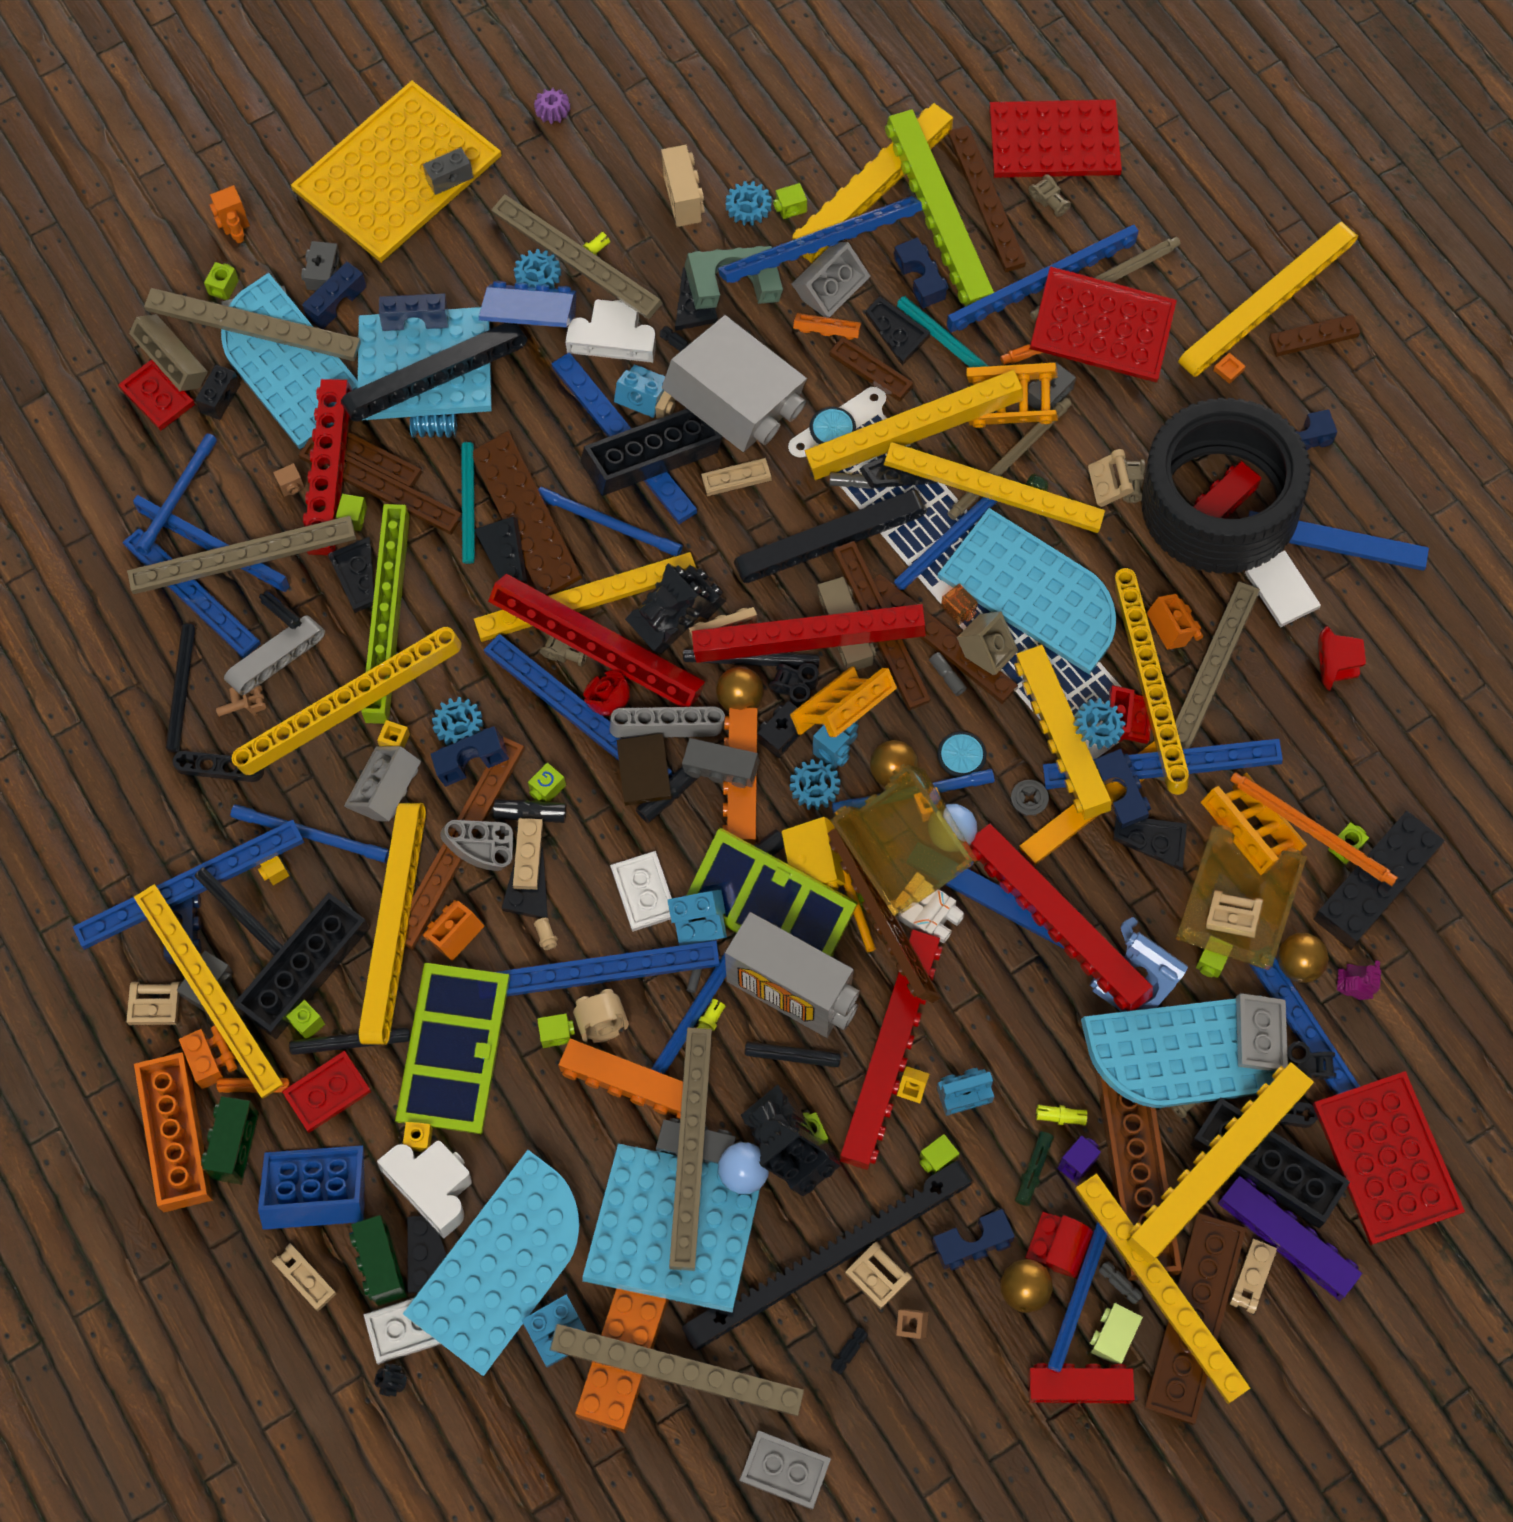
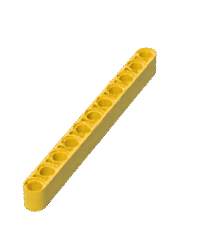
M1343 222L1338 223L1186 350L1178 360V363L1193 377L1200 375L1346 252L1356 242L1358 235Z
M1123 568L1115 575V591L1166 786L1172 794L1180 795L1188 788L1189 773L1136 574L1131 569ZM1163 717L1165 720H1158L1157 718ZM1168 737L1171 738V740L1166 741L1162 738ZM1168 758H1176L1177 760L1170 761ZM1180 778L1182 781L1176 782L1173 779Z
M449 627L438 629L237 748L232 754L233 764L245 775L255 774L457 654L462 645L460 639Z
M399 803L396 809L359 1027V1040L361 1044L386 1045L389 1042L426 819V809L423 803Z

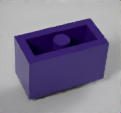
M1081 1136L1062 1157L1057 1169L1077 1185L1096 1163L1101 1153L1098 1150L1099 1146L1092 1139H1085Z

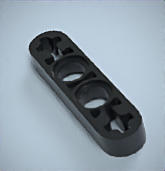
M180 751L173 758V765L176 771L183 775L257 782L264 775V768L252 775L240 774L241 771L237 767L231 773L224 772L225 765L233 763L232 756ZM184 759H187L189 763H186L184 767H182L179 762H183ZM210 760L213 762L211 769H201V764L204 761Z

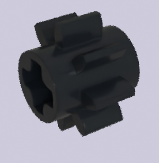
M385 1364L384 1368H380L377 1371L374 1383L376 1387L380 1388V1395L396 1397L397 1392L400 1393L404 1390L407 1377L404 1373H401L402 1366Z

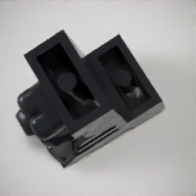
M668 563L665 566L662 581L655 584V591L649 592L647 599L638 609L633 610L625 620L653 651L662 655L700 616L708 620L726 602V599L722 596L723 590L716 583L711 584L707 580L709 575L701 567L696 569L690 565L684 570L679 565L675 567Z
M776 1085L741 1114L745 1125L750 1127L752 1135L755 1137V1144L759 1146L761 1154L759 1164L761 1167L785 1180L790 1189L801 1196L812 1192L820 1182L832 1176L834 1171L841 1166L828 1143L814 1134L791 1093L780 1085Z

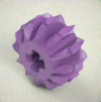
M552 87L551 91L544 89L543 94H537L534 107L537 117L541 118L543 123L549 120L552 125L554 121L560 123L561 118H567V112H570V103L567 94H563L561 89L555 91Z

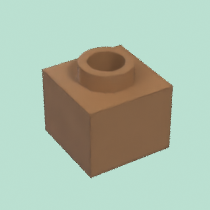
M294 463L273 472L284 497L296 494L304 488Z
M910 1309L898 1310L896 1336L917 1339L926 1338L928 1312ZM914 1318L917 1319V1328L912 1326Z

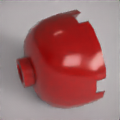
M617 670L604 672L606 676L601 679L598 676L595 677L583 692L584 701L593 712L602 716H610L614 710L625 708L630 699V687L621 672Z

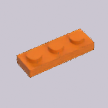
M797 313L793 328L799 329L803 333H810L811 331L820 332L823 336L839 335L851 340L859 337L861 323Z

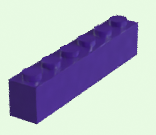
M1239 1176L1218 1204L1268 1245L1277 1248L1278 1253L1338 1301H1341L1362 1275L1358 1270L1359 1267L1353 1261L1345 1260L1337 1254L1338 1250L1333 1245L1327 1242L1323 1243L1318 1239V1235L1313 1229L1308 1226L1303 1227L1298 1223L1297 1217L1293 1213L1279 1208L1274 1198L1259 1192L1256 1189L1257 1186L1250 1179H1243Z

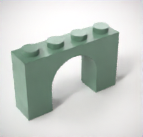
M756 246L754 248L717 249L714 251L688 253L685 269L695 309L717 307L720 293L715 275L718 273V268L771 249L772 247ZM777 267L760 270V273L756 275H747L753 283L758 304L779 302L783 288Z

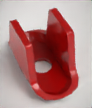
M1328 626L1320 632L1318 650L1321 680L1325 688L1330 691L1335 681L1359 677L1360 667L1366 664L1364 640L1335 635Z

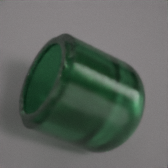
M1035 473L1026 482L1028 486L1043 491L1048 490V481Z

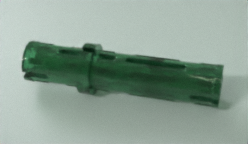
M1043 1131L1039 1132V1137L1031 1154L1026 1172L1021 1175L1020 1180L1022 1182L1015 1198V1202L1023 1206H1030L1035 1188L1040 1185L1041 1180L1039 1177L1054 1140L1053 1135ZM1041 1149H1042L1041 1155H1040L1039 1160H1038V1163H1037V1165H1036V1161H1037L1038 1156H1039V1153H1040V1151H1041Z

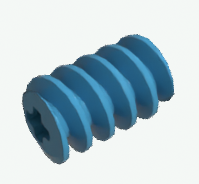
M435 414L432 416L410 417L411 437H416L417 433H419L420 437L424 438L427 432L428 436L433 438L436 432L437 436L442 438L444 431L448 438H451L453 432L455 437L457 436L456 414H450V416H447V414L441 416Z

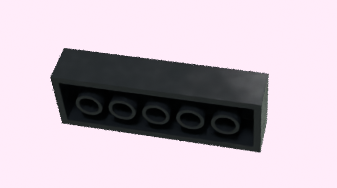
M684 409L584 446L581 464L600 494L604 496L718 453L722 436L689 409Z
M1406 811L1367 855L1391 870L1390 873L1398 877L1394 885L1390 886L1386 882L1382 883L1357 866L1319 909L1313 920L1352 950L1434 856L1445 840L1410 812Z
M328 892L236 1000L234 1005L238 1011L276 1040L290 1024L286 1016L302 1001L308 1002L370 929L366 920Z
M1220 1098L1190 1145L1207 1154L1212 1149L1209 1144L1218 1134L1223 1137L1228 1131L1225 1129L1226 1125L1234 1117L1239 1119L1243 1113ZM1273 1131L1264 1138L1234 1172V1174L1241 1176L1243 1179H1250L1257 1186V1189L1270 1195L1278 1203L1318 1229L1325 1224L1350 1183L1349 1180Z

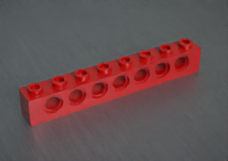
M321 379L320 387H317L316 390L318 408L314 410L316 429L312 430L314 449L310 450L312 468L308 471L310 487L305 495V501L308 505L307 512L303 515L305 527L336 519L342 493L349 415L343 408L341 399L345 394L352 391L347 380ZM336 402L333 407H328L330 403ZM334 422L332 427L326 428L329 423ZM332 443L331 447L324 449L326 444ZM330 464L327 469L321 470L324 465ZM323 485H328L325 490L319 491ZM326 506L323 511L317 512L319 507ZM336 545L307 551L308 555H328L336 551Z

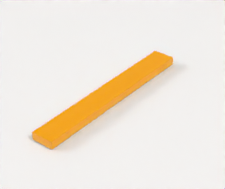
M1155 741L1138 754L1157 752ZM1118 782L1104 785L1111 799V805L1126 794L1124 786ZM1073 804L1022 843L1019 849L1035 866L1097 816L1084 820L1082 813H1077Z

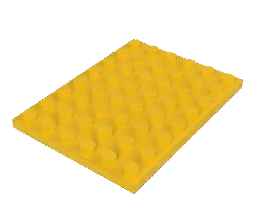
M410 81L292 183L291 187L294 192L382 263L497 161L502 154L497 147L415 82ZM461 147L471 163L473 178L435 195L426 180L423 164Z

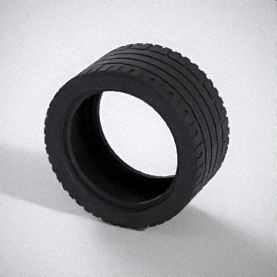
M1234 398L1207 399L1205 402L1204 400L1199 401L1197 404H1191L1187 408L1179 410V413L1172 415L1171 419H1168L1164 426H1161L1154 437L1149 451L1142 491L1141 507L1143 518L1146 521L1145 524L1147 529H1149V533L1155 538L1154 541L1161 546V549L1165 552L1167 551L1169 556L1175 557L1178 562H1183L1188 567H1195L1196 570L1201 571L1202 569L1209 573L1212 571L1217 574H1222V572L1231 574L1232 572L1239 573L1243 570L1248 571L1276 557L1278 552H1281L1285 545L1290 542L1295 533L1310 482L1311 468L1308 451L1305 450L1306 446L1301 441L1300 435L1296 433L1295 428L1290 426L1286 419H1282L1281 415L1275 414L1270 408H1264L1261 404L1257 405L1254 404L1255 402H1247L1244 399L1234 400ZM1209 454L1234 455L1253 463L1266 474L1273 484L1277 500L1264 511L1250 517L1241 519L1216 518L1204 514L1189 505L1177 491L1172 476L1182 465L1194 458Z

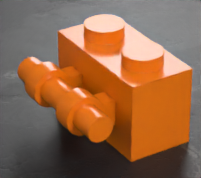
M233 185L210 194L213 203L209 204L218 229L223 228L226 235L231 234L237 243H242L244 241L243 229L250 225L241 199Z
M1177 594L1158 597L1146 613L1167 650L1185 647L1192 637L1196 641L1203 638L1199 622L1195 621L1191 615L1192 610L1189 605H1185L1182 599H1179Z
M456 900L449 906L446 905L442 909L443 913L434 922L431 921L427 925L428 929L422 934L426 940L430 941L451 961L485 927L471 910Z
M215 1025L211 1027L213 1037L208 1039L202 1029L179 1039L195 1081L201 1089L217 1083L219 1078H224L221 1067L226 1065L228 1072L235 1071L238 1068L235 1063L236 1057L230 1051L229 1046ZM217 1046L221 1053V1056L216 1058L212 1049Z

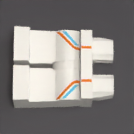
M917 873L906 887L905 892H902L891 908L896 918L913 930L939 937L940 942L945 943L951 935V930L943 924L948 920L956 926L959 925L964 918V913L956 906L955 899L935 888L925 880L924 876Z

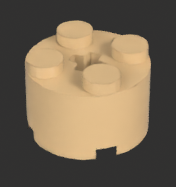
M605 989L598 995L590 998L588 996L581 997L576 1001L577 1006L573 1014L584 1042L588 1043L587 1039H592L593 1043L605 1042L620 1035L618 1030L624 1027V1030L628 1028L629 1022L621 1000L617 994H614L612 989Z

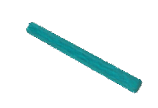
M902 296L898 300V308L927 329L934 338L969 367L989 366L907 297Z
M463 442L461 447L462 562L464 564H473L475 559L474 444L472 442Z

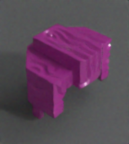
M1376 960L1375 965L1369 966L1347 964L1346 971L1338 969L1337 991L1347 996H1353L1358 1000L1373 999V994H1376L1380 989V961Z

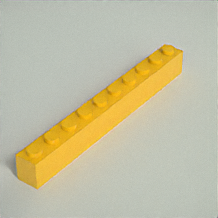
M935 103L929 108H925L917 119L930 150L948 134L949 130H952L953 116ZM893 142L887 148L884 147L873 161H869L863 171L855 174L845 188H840L831 201L825 202L821 210L816 215L813 214L802 228H798L792 236L793 240L864 214L905 174L902 171L899 156H896L894 153ZM829 246L819 248V251L815 253H806L802 256L813 263Z
M1012 370L804 450L814 479L818 480L830 475V472L836 473L888 453L891 442L906 446L1023 401L1022 386L1015 371Z
M1290 1062L1286 1068L1280 1066L1272 1075V1078L1275 1080L1270 1085L1265 1083L1256 1094L1259 1097L1255 1102L1249 1100L1240 1110L1243 1115L1239 1119L1234 1117L1226 1125L1225 1129L1228 1131L1222 1137L1218 1134L1209 1144L1212 1149L1207 1154L1202 1152L1194 1160L1193 1163L1196 1166L1190 1172L1186 1169L1177 1179L1180 1184L1175 1189L1170 1187L1162 1195L1161 1199L1164 1200L1159 1207L1154 1204L1145 1214V1217L1148 1219L1142 1225L1138 1222L1128 1234L1131 1238L1127 1244L1146 1262L1151 1264L1312 1086L1314 1081L1293 1063Z

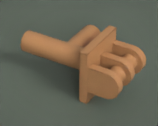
M258 685L249 693L243 695V699H240V694L235 689L230 688L229 692L232 703L216 708L218 716L220 717L246 708L254 716L258 715L257 712L266 709V704L263 703L264 695L261 694L262 686Z

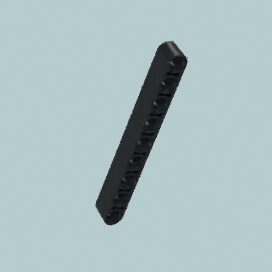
M517 323L501 324L348 392L342 397L341 404L351 420L361 421L523 348L527 343V337Z
M911 490L742 554L734 560V564L742 582L750 583L832 552L834 548L853 541L856 543L924 516L927 513V509L919 492Z

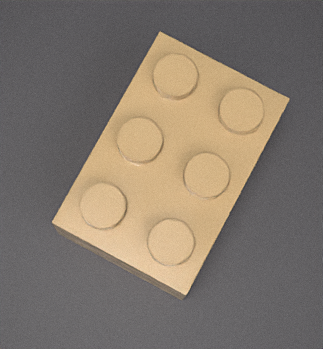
M687 145L661 149L663 176L676 227L701 222V213H704V197L702 188L698 186V172L693 167L695 165L693 153H688Z

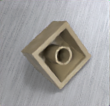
M1001 611L979 614L957 637L965 657L992 675H996L1018 652Z

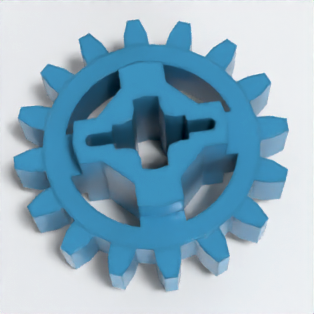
M744 181L743 186L735 184L736 190H729V195H726V211L729 212V217H734L736 223L742 220L744 226L747 222H750L751 226H753L755 220L761 223L762 217H768V211H771L772 197L769 196L768 189L763 190L762 184L757 187L755 186V181H752L751 185H747V182Z
M539 249L536 250L535 254L529 250L528 256L522 254L520 255L521 261L515 262L514 274L516 283H527L528 287L544 284L554 289V282H560L561 268L559 260L556 261L554 254L548 256L547 250L543 254L540 253Z
M458 697L457 702H453L449 698L448 705L440 703L442 710L435 709L434 711L437 716L432 718V722L435 725L433 726L434 732L438 733L437 737L440 741L445 738L444 741L447 746L451 742L456 743L463 738L481 732L478 727H483L482 713L478 711L476 704L471 706L470 699L463 703L461 697ZM468 714L473 717V723L468 719ZM443 722L447 725V731L443 728Z
M1098 698L1095 703L1090 699L1086 704L1083 703L1074 715L1077 719L1073 725L1079 727L1075 733L1082 734L1081 741L1088 740L1089 747L1097 744L1098 749H1101L1104 745L1108 749L1113 744H1116L1125 732L1122 728L1126 724L1120 721L1123 713L1117 714L1116 710L1118 707L1114 706L1111 708L1109 700L1103 704L1101 698ZM1101 721H1103L1102 724H1100L1098 727H1096L1097 723H1100Z
M811 759L810 765L802 762V769L797 767L794 769L795 775L790 776V781L792 782L790 784V791H794L792 793L793 799L799 798V806L806 803L808 810L812 805H815L816 810H819L821 804L827 808L829 800L831 802L836 801L835 795L840 793V788L837 787L840 786V779H837V770L831 772V764L825 767L823 766V760H820L819 764H815V761ZM827 778L829 779L830 784H831L830 789L828 788V785L826 784V779H827ZM800 781L805 786L803 791H801L799 786Z

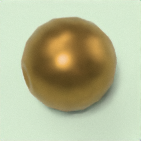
M746 667L728 669L720 676L716 687L718 701L728 711L729 708L738 710L756 708L760 704L764 692L760 677L756 672Z
M886 741L879 745L871 755V774L884 787L893 789L904 787L912 781L917 773V755L912 747L902 741Z
M1296 933L1289 936L1281 944L1277 956L1279 967L1285 976L1299 983H1309L1317 980L1326 971L1329 960L1327 949L1323 942L1309 933Z
M1030 1259L1012 1263L1004 1271L1001 1279V1293L1006 1303L1022 1313L1040 1310L1049 1302L1053 1291L1052 1278L1047 1269L1040 1263Z

